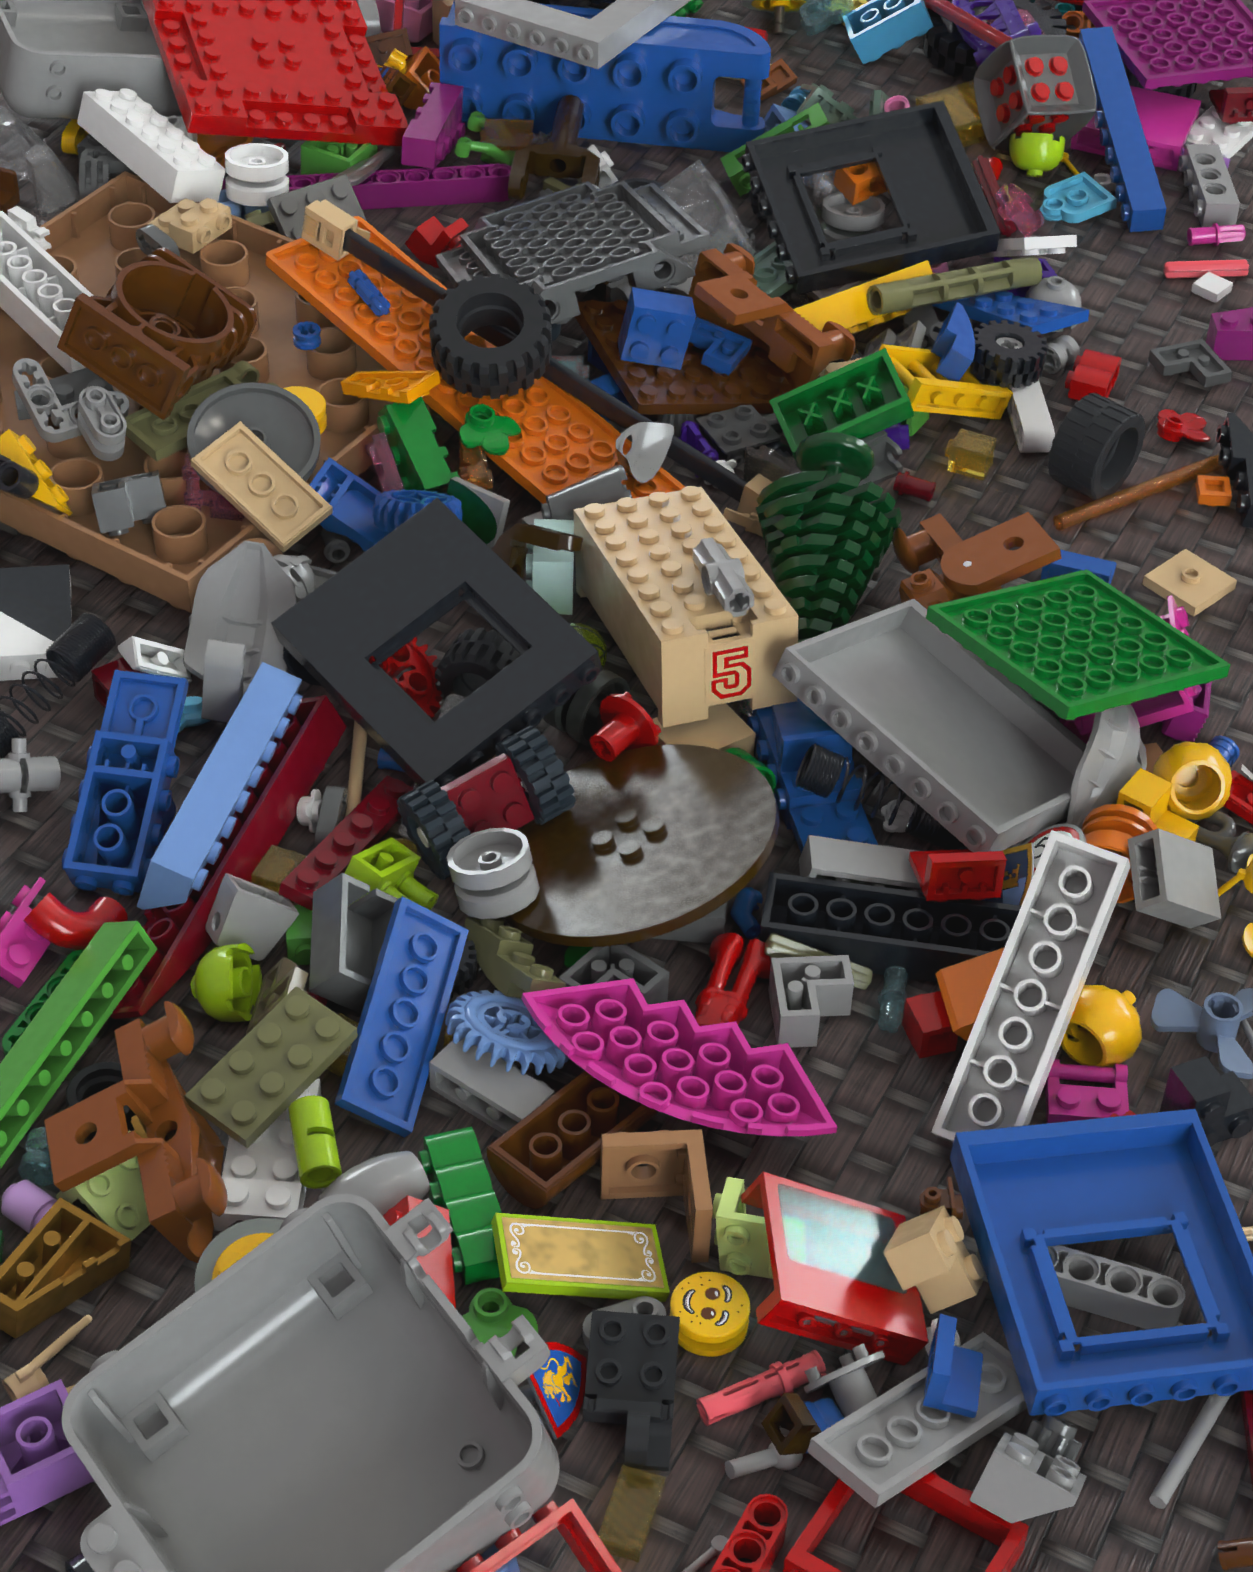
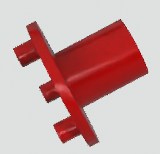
M626 691L623 694L611 693L602 700L600 714L604 726L590 738V745L597 756L611 762L625 749L629 750L658 744V735L661 733V728L654 724L650 715L640 704L633 700L629 692Z

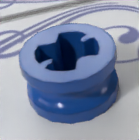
M305 321L297 323L293 327V343L296 348L313 350L320 346L321 329L317 323Z

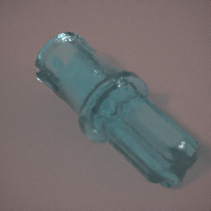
M890 966L885 970L884 986L879 992L877 1000L880 1006L878 1026L882 1031L888 1030L890 1033L898 1031L902 1021L905 1000L908 998L906 988L909 974L901 966Z

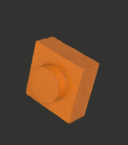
M1197 475L1195 486L1198 504L1212 507H1230L1232 493L1229 477Z

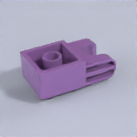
M61 1379L0 1407V1526L94 1481L63 1432L62 1410L68 1392Z

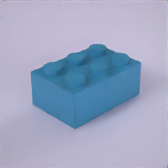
M871 0L842 16L849 39L863 65L867 62L878 60L882 54L902 47L908 40L916 36H922L934 27L923 0Z

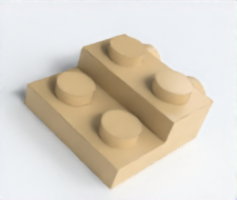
M185 198L147 223V225H155L171 237L179 248L194 254L232 228L231 209L229 206L210 198H206L200 203Z

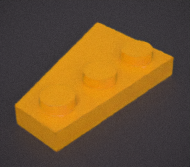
M438 370L357 371L341 381L343 394L410 404L419 397L428 395L430 393L429 390L440 384L441 381Z

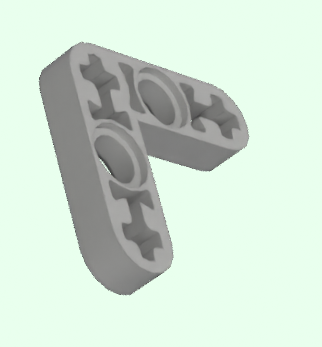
M30 358L18 360L13 366L12 381L42 439L47 442L57 443L81 436L82 433L77 426V418L75 417L79 410V401L61 405L41 365ZM22 372H27L28 375H33L32 386H30V381L26 375H22ZM109 391L118 408L120 407L122 415L124 417L128 416V398L121 392ZM36 395H43L49 399V403L39 406L34 404L31 399ZM51 414V421L55 426H59V429L54 430L52 426H48V415Z

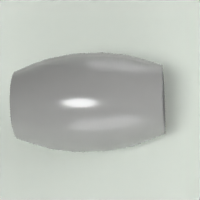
M400 1151L370 1158L348 1169L321 1193L318 1200L335 1194H354L368 1200L381 1215H384L407 1195L422 1200L429 1192L430 1186L426 1172L418 1158L411 1151Z

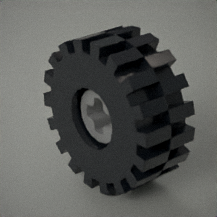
M995 320L989 321L988 325L982 323L979 325V328L976 327L973 330L975 354L973 362L969 367L972 374L977 373V378L981 380L986 378L988 379L987 383L992 385L995 382L1001 383L1000 387L1006 388L1007 384H1011L1013 388H1020V384H1023L1025 387L1030 386L1031 382L1036 383L1039 377L1041 378L1048 345L1046 344L1047 340L1041 338L1040 332H1032V327L1027 325L1021 327L1018 322L1008 324L1007 320H1001L999 324Z

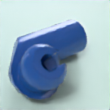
M752 887L743 888L737 893L730 912L732 919L747 939L757 937L760 934L761 927L752 915V912L759 909L756 903L762 904L763 896Z

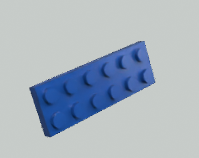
M403 896L395 902L358 1023V1038L352 1043L335 1105L404 1138L412 1133L429 1074V1062L433 1059L469 932L468 929Z

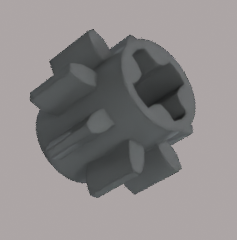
M1046 1415L1043 1422L1037 1419L1032 1420L1026 1436L1039 1444V1451L1052 1458H1055L1056 1455H1061L1074 1462L1083 1444L1073 1439L1078 1428L1058 1416Z

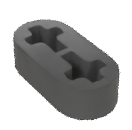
M150 224L136 230L137 243L147 256L158 248H166L180 257L175 241L155 225Z
M327 785L316 827L315 848L345 818L348 802L347 787Z

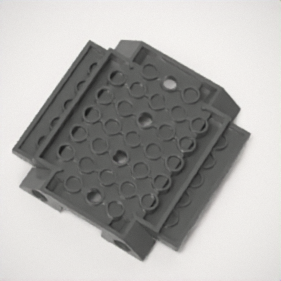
M588 181L479 218L473 231L460 235L463 246L437 254L435 257L439 268L455 288L457 282L463 279L470 281L473 280V276L481 274L483 277H491V274H500L501 278L508 279V276L518 279L521 285L524 283L534 288V294H540L544 301L549 300L547 308L551 315V324H564L571 321L572 317L581 315L575 294L576 291H590L597 284L605 281H619L626 274L631 288L658 291V288L669 284H682L687 281V278L696 275L695 270L685 260L679 258V256L698 254L703 251V248L712 244L709 233L654 182L632 189L625 181L603 188ZM657 264L663 265L660 270L654 271Z

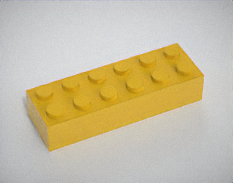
M928 260L793 310L797 314H801V317H804L805 320L809 321L810 324H813V327H816L821 332L825 323L832 321L855 334L869 327L890 321L893 318L906 315L907 312L912 310L908 309L874 315L867 303V291L870 286L932 275L933 273Z

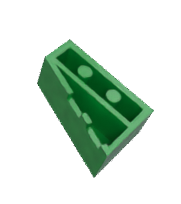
M422 396L410 404L395 402L385 405L377 413V426L381 435L386 437L389 446L387 448L388 459L392 466H396L399 475V490L415 489L446 493L450 478H460L457 471L451 473L444 459L449 456V453L445 446L439 447L433 432H436L437 428Z

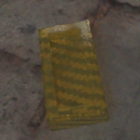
M622 1465L598 1533L599 1538L611 1555L640 1562L665 1488L666 1477Z

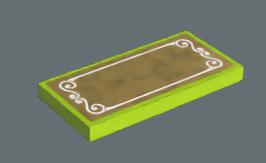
M495 1213L491 1221L502 1292L627 1300L640 1296H649L660 1302H665L670 1294L655 1224Z

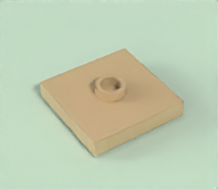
M1184 549L1144 575L1142 585L1166 600L1167 596L1172 595L1177 606H1183L1186 612L1194 617L1235 590L1237 580L1187 549Z

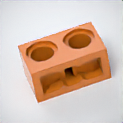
M875 162L835 171L834 186L843 193L844 197L852 205L865 201L870 196H877L887 192Z

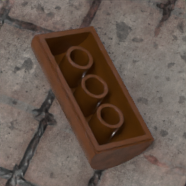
M584 1071L487 1147L488 1161L500 1184L514 1199L524 1206L539 1209L600 1161L602 1134L635 1132L659 1111L620 1094Z

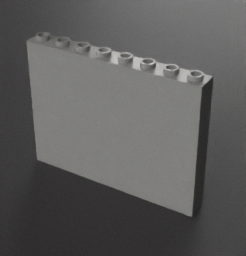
M915 599L785 648L772 676L972 852L1003 851L1035 835L1037 832L1068 818L1072 782L1087 744L1016 684L1010 682L1006 676L995 668L986 665L981 658L971 651L964 649L959 642L948 634L942 633L938 627L926 619L927 609Z

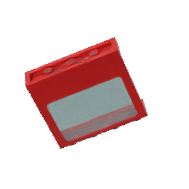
M764 1171L741 1195V1203L763 1209L775 1289L756 1308L758 1324L851 1351L852 1348L864 1343L869 1355L883 1351L885 1355L883 1360L900 1365H905L929 1343L920 1293L917 1287L914 1286L903 1291L883 1253L898 1225L906 1222L905 1215Z

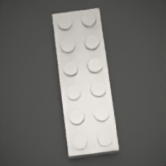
M122 88L120 91H109L106 89L83 91L77 124L168 202L179 203L185 198L194 202H201L206 198L219 201L226 169L216 161L215 157L202 150L198 143L191 141L185 136L181 129L173 126L165 116L156 112L151 104L139 98L135 91L127 88Z

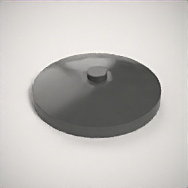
M255 382L231 385L207 397L192 415L187 430V450L190 462L193 457L241 421L305 482L316 468L321 444L317 420L309 407L300 398L283 388ZM195 470L196 474L206 485H208L210 488L218 492L204 477H202Z

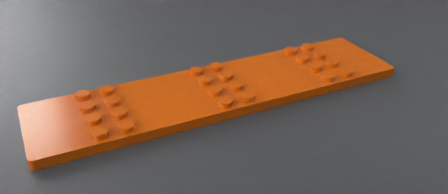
M354 216L358 220L357 227L371 232L369 240L371 243L447 290L444 285L362 217ZM303 238L289 242L266 253L265 265L386 370H436L431 353L429 320L433 314V306L350 253L337 261ZM361 269L389 301L391 306L389 308L390 312L387 315L376 316L348 283L351 271ZM472 331L464 338L469 343L478 347L496 348ZM439 373L441 383L429 390L430 393L422 397L429 407L458 432L465 424L466 413L476 404L488 405L493 408L495 415L513 419L521 428V433L508 437L509 449L506 454L492 455L484 451L481 445L477 446V448L542 504L546 503L547 495L608 468L620 465L616 453V439L621 433L588 405L544 377L538 380L534 378V385L526 390L523 388L518 389V394L508 397V394L500 395V399H491L490 396L483 395L481 399L472 397V393L468 391L466 394L459 392L455 389L454 383L452 385L447 384L442 379V374ZM627 438L623 445L624 455L629 452L632 444ZM662 467L646 483L636 481L628 473H626L627 480H622V485L625 484L627 490L631 491L632 498L649 496L654 492L667 493L679 491L685 487Z

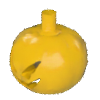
M1185 741L1174 744L1169 750L1161 754L1153 765L1154 775L1173 783L1167 810L1184 819L1201 820L1209 818L1221 809L1230 797L1232 783L1230 764L1218 749L1208 743Z
M1084 985L1074 1009L1075 1013L1070 1019L1061 1042L1064 1051L1073 1060L1087 1066L1113 1068L1114 1064H1122L1131 1058L1142 1040L1140 1016L1133 1006L1136 1002L1134 994L1128 990L1120 993L1118 990L1110 989L1104 985Z

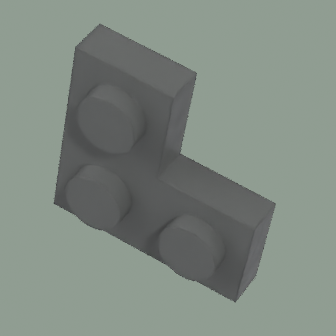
M1203 339L1151 349L1149 352L1148 360L1162 376L1190 371L1203 387L1231 382L1233 372Z

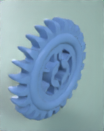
M480 990L479 993L472 991L466 993V995H461L449 1005L445 1024L448 1026L447 1034L451 1035L454 1033V1044L465 1038L463 1052H467L473 1045H477L476 1061L481 1058L483 1053L489 1052L491 1053L490 1067H493L496 1061L501 1058L506 1061V1072H509L514 1061H518L521 1064V1074L524 1075L531 1062L534 1064L536 1075H539L544 1064L548 1073H552L555 1066L561 1069L564 1063L569 1060L534 1021L521 998L507 997L502 992L496 990L493 993H490L488 990Z

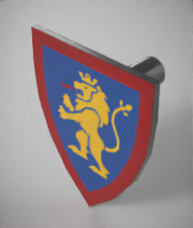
M545 1342L551 1352L548 1360L541 1368L527 1378L529 1384L518 1388L529 1402L537 1401L555 1440L570 1428L577 1419L583 1404L586 1385V1358L564 1344Z

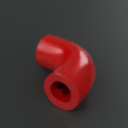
M49 892L23 921L37 934L54 945L80 950L86 948L103 923L128 921L123 906L110 897H100L86 911L76 912L66 907Z

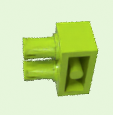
M393 837L352 856L345 871V874L370 885V892L377 888L398 899L403 896L429 910L434 907L439 897L437 893L428 889L414 878L413 873L421 857Z

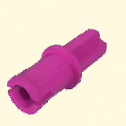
M1214 223L1212 227H1191L1187 230V242L1190 246L1212 243L1214 246H1218L1220 243L1243 241L1246 231L1242 224L1219 226L1218 223Z

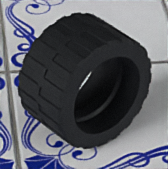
M1090 393L1082 397L1066 414L1053 439L1048 461L1050 477L1095 501H1103L1109 498L1122 486L1138 459L1145 438V421L1143 416L1097 393Z

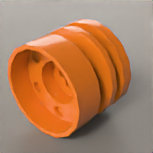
M1105 804L1093 809L1085 817L1081 830L1086 837V843L1129 858L1130 863L1128 839L1155 830L1157 826L1148 815L1134 807L1123 804ZM1131 864L1117 903H1126L1134 900Z

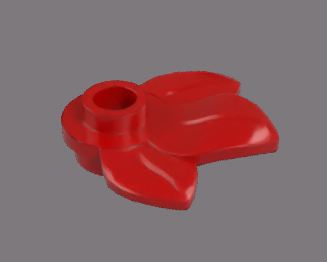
M1163 409L1157 415L1159 419L1157 422V434L1165 440L1179 442L1182 437L1196 442H1208L1211 439L1202 431L1207 425L1206 420L1197 414L1186 412L1180 415L1174 410Z

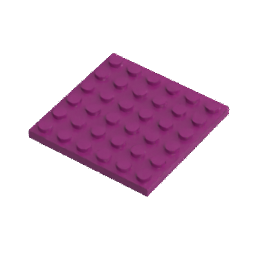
M1087 0L1083 2L1082 11L1096 28L1112 26L1122 61L1144 89L1154 90L1165 86L1179 87L1190 83L1205 84L1208 81L1215 80L1230 81L1233 78L1241 77L1253 78V14L1241 0Z

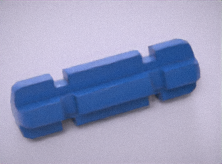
M361 269L351 271L348 283L376 316L387 315L390 312L389 308L391 306L389 301Z

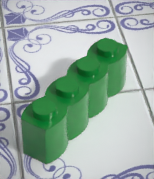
M472 1126L424 1136V1150L418 1151V1160L422 1164L426 1175L429 1174L431 1179L428 1192L431 1202L434 1205L449 1210L450 1225L454 1230L451 1232L453 1273L460 1272L465 1285L500 1277L491 1221L495 1213L502 1212L492 1188L490 1176Z

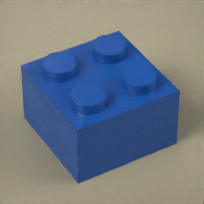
M632 287L618 337L620 360L681 370L696 318L693 298Z

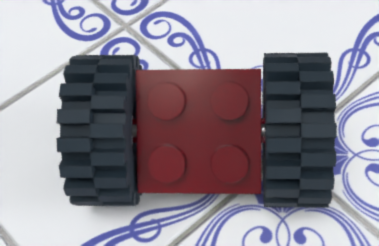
M528 726L497 743L495 746L497 751L495 758L443 787H440L434 780H430L398 798L397 805L399 807L397 809L402 816L401 821L403 825L407 828V834L414 842L417 852H420L424 863L429 865L433 874L436 873L437 878L445 880L451 876L446 857L450 848L460 839L474 832L489 828L516 830L532 820L542 825L575 806L576 797L573 795L575 793L574 788L569 783L570 777L564 771L561 759H558L555 755V749L552 745H548L547 738L544 735H540L538 729Z

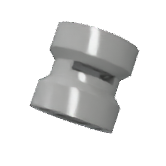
M1061 335L1054 339L1052 343L1047 344L1048 351L1043 370L1049 374H1055L1064 369L1065 366L1075 362L1077 355H1080V349L1073 337Z

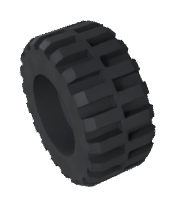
M482 274L475 275L473 280L466 281V279L457 282L455 289L448 288L442 294V300H437L433 307V314L429 320V333L434 366L442 374V379L449 385L454 383L455 389L459 392L466 394L468 391L472 393V397L481 399L483 395L490 396L491 399H500V395L508 394V397L518 394V389L523 388L526 390L534 385V378L538 380L545 373V367L549 365L551 360V315L549 309L545 306L542 296L538 293L534 294V288L524 283L521 285L518 279L508 276V279L501 278L500 274H491V277H483ZM488 325L503 326L511 329L518 335L510 343L496 348L478 347L464 339L471 331Z

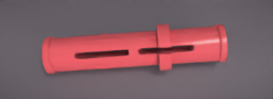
M812 1350L799 1358L783 1364L780 1361L769 1365V1370L747 1378L713 1394L698 1398L696 1400L698 1413L706 1426H710L723 1418L737 1414L779 1395L782 1397L784 1393H793V1389L809 1382L804 1371L817 1366L821 1377L825 1376V1363L817 1350Z

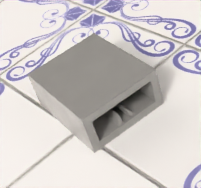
M1159 828L1128 839L1136 911L1190 929L1221 919L1213 849L1211 847Z

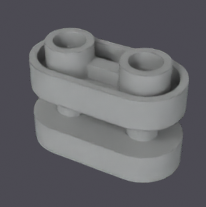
M99 386L87 387L79 395L77 426L92 453L98 459L103 461L117 460L124 453L126 420L109 391Z

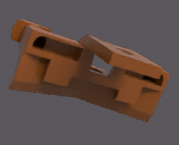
M728 243L723 254L716 248L700 252L695 268L696 276H693L688 297L693 298L695 314L722 328L753 340L752 344L767 351L769 354L768 358L777 365L793 389L817 379L819 374L829 365V362L839 359L848 362L852 358L856 343L854 336L846 328L838 323L828 321L821 332L816 327H813V324L805 320L804 317H801V314H797L780 297L771 298L757 287L758 281L753 277L755 261L747 250L736 244Z
M164 1001L165 1016L147 1025L138 1018L114 1030L123 1080L45 1119L44 1122L53 1181L58 1189L65 1192L137 1156L149 1223L188 1260L198 1263L203 1251L212 1241L214 1230L212 1212L220 1217L227 1207V1190L221 1177L225 1146L206 1119L189 1106L184 1096L186 1091L176 1079L167 1060L180 1052L185 1056L191 1053L194 1046V1032L189 1019L182 1009L171 1001ZM125 1105H128L146 1126L148 1138H142L134 1130L128 1133L124 1111ZM177 1129L176 1134L170 1140H164L170 1131ZM97 1131L94 1138L84 1144L86 1137L92 1132Z

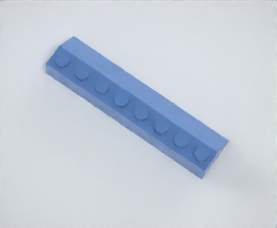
M264 662L261 663L154 853L137 903L138 908L146 910L186 903L193 889L196 891L201 890L209 870L204 869L207 863L215 864L223 844L219 843L221 837L229 838L237 818L233 817L235 811L243 812L251 794L247 792L248 787L256 788L264 770L260 766L262 761L270 762L277 747V743L273 742L275 737L283 738L290 719L286 718L288 713L295 715L300 706L303 696L298 694L302 679Z

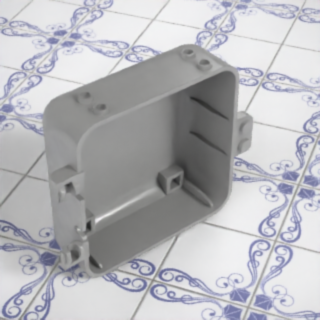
M0 0V90L6 103L15 113L28 118L78 119L83 91H96V89L120 91L122 88H127L135 91L137 96L144 102L151 104L152 108L160 115L165 117L182 116L142 0Z
M335 1194L325 1197L309 1208H300L292 1212L282 1222L280 1230L119 1351H110L99 1357L92 1364L89 1373L71 1389L62 1410L64 1435L111 1505L109 1509L90 1522L84 1529L80 1540L81 1552L94 1572H456L459 1566L476 1554H483L511 1529H516L526 1523L533 1513L547 1502L556 1488L560 1471L556 1448L537 1411L517 1387L546 1363L551 1353L550 1349L523 1314L511 1322V1330L503 1337L498 1338L494 1335L485 1344L476 1338L472 1328L430 1275L425 1273L416 1259L419 1255L425 1256L429 1254L454 1231L429 1198L425 1199L390 1226L376 1207L363 1197L354 1194ZM430 1224L432 1226L430 1233L423 1238H418L417 1234ZM522 1342H525L529 1349L515 1359L511 1351Z

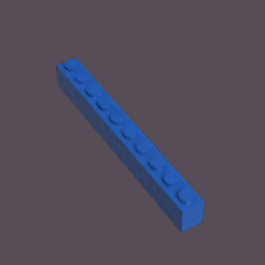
M1110 26L1080 29L1079 40L1086 52L1096 93L1095 127L1100 128V144L1105 146V162L1111 166L1110 179L1111 183L1116 184L1115 194L1117 202H1121L1122 221L1127 222L1129 232L1163 230L1167 208L1113 28Z

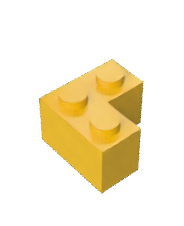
M1140 768L1119 791L1116 804L1134 807L1148 815L1157 826V829H1162L1195 842L1199 825L1167 810L1173 783Z

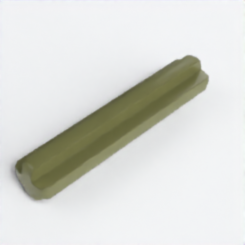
M770 934L764 945V953L772 958L833 956L827 952L777 934ZM850 961L854 987L861 990L867 989L869 984H871L873 971L868 967Z

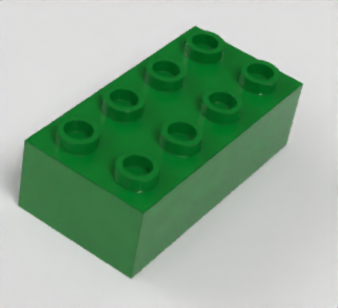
M886 348L769 400L795 461L796 449L800 442L811 435L823 432H839L855 436L861 440L915 416L910 399Z

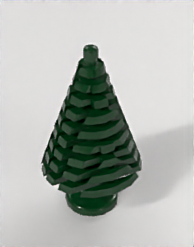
M823 432L811 435L801 441L795 455L797 467L801 472L780 477L763 488L756 499L759 506L755 508L761 525L763 540H765L766 552L769 554V563L775 585L798 614V643L848 623L849 618L854 614L858 606L857 603L873 577L874 570L879 567L889 548L894 530L898 528L902 519L900 507L893 510L896 500L888 492L882 494L883 488L873 482L858 486L860 481L870 475L874 467L873 450L866 442L855 436L839 432Z

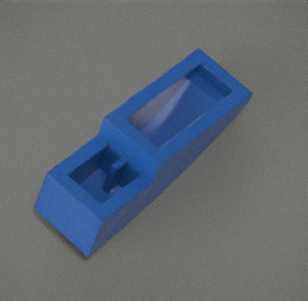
M957 302L942 323L931 352L941 358L936 372L950 381L958 382L973 362L975 338L969 317L963 305Z

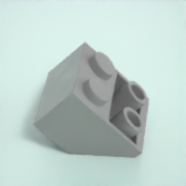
M1005 1432L993 1451L969 1500L1007 1522L1014 1523L1074 1506L1087 1476L1079 1472L1081 1468L1072 1460L1061 1455H1056L1055 1458H1052L1039 1451V1444L1030 1437L1017 1432L1012 1436Z

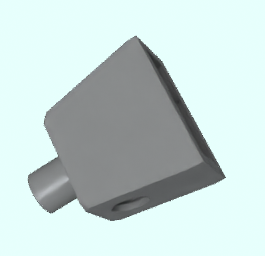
M226 873L206 922V931L213 942L219 947L231 944H248L255 953L250 954L249 957L260 961L265 959L295 921L299 912L289 899L279 895L277 892Z

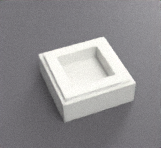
M1207 272L1193 283L1191 292L1216 303L1232 291L1233 283L1211 272Z

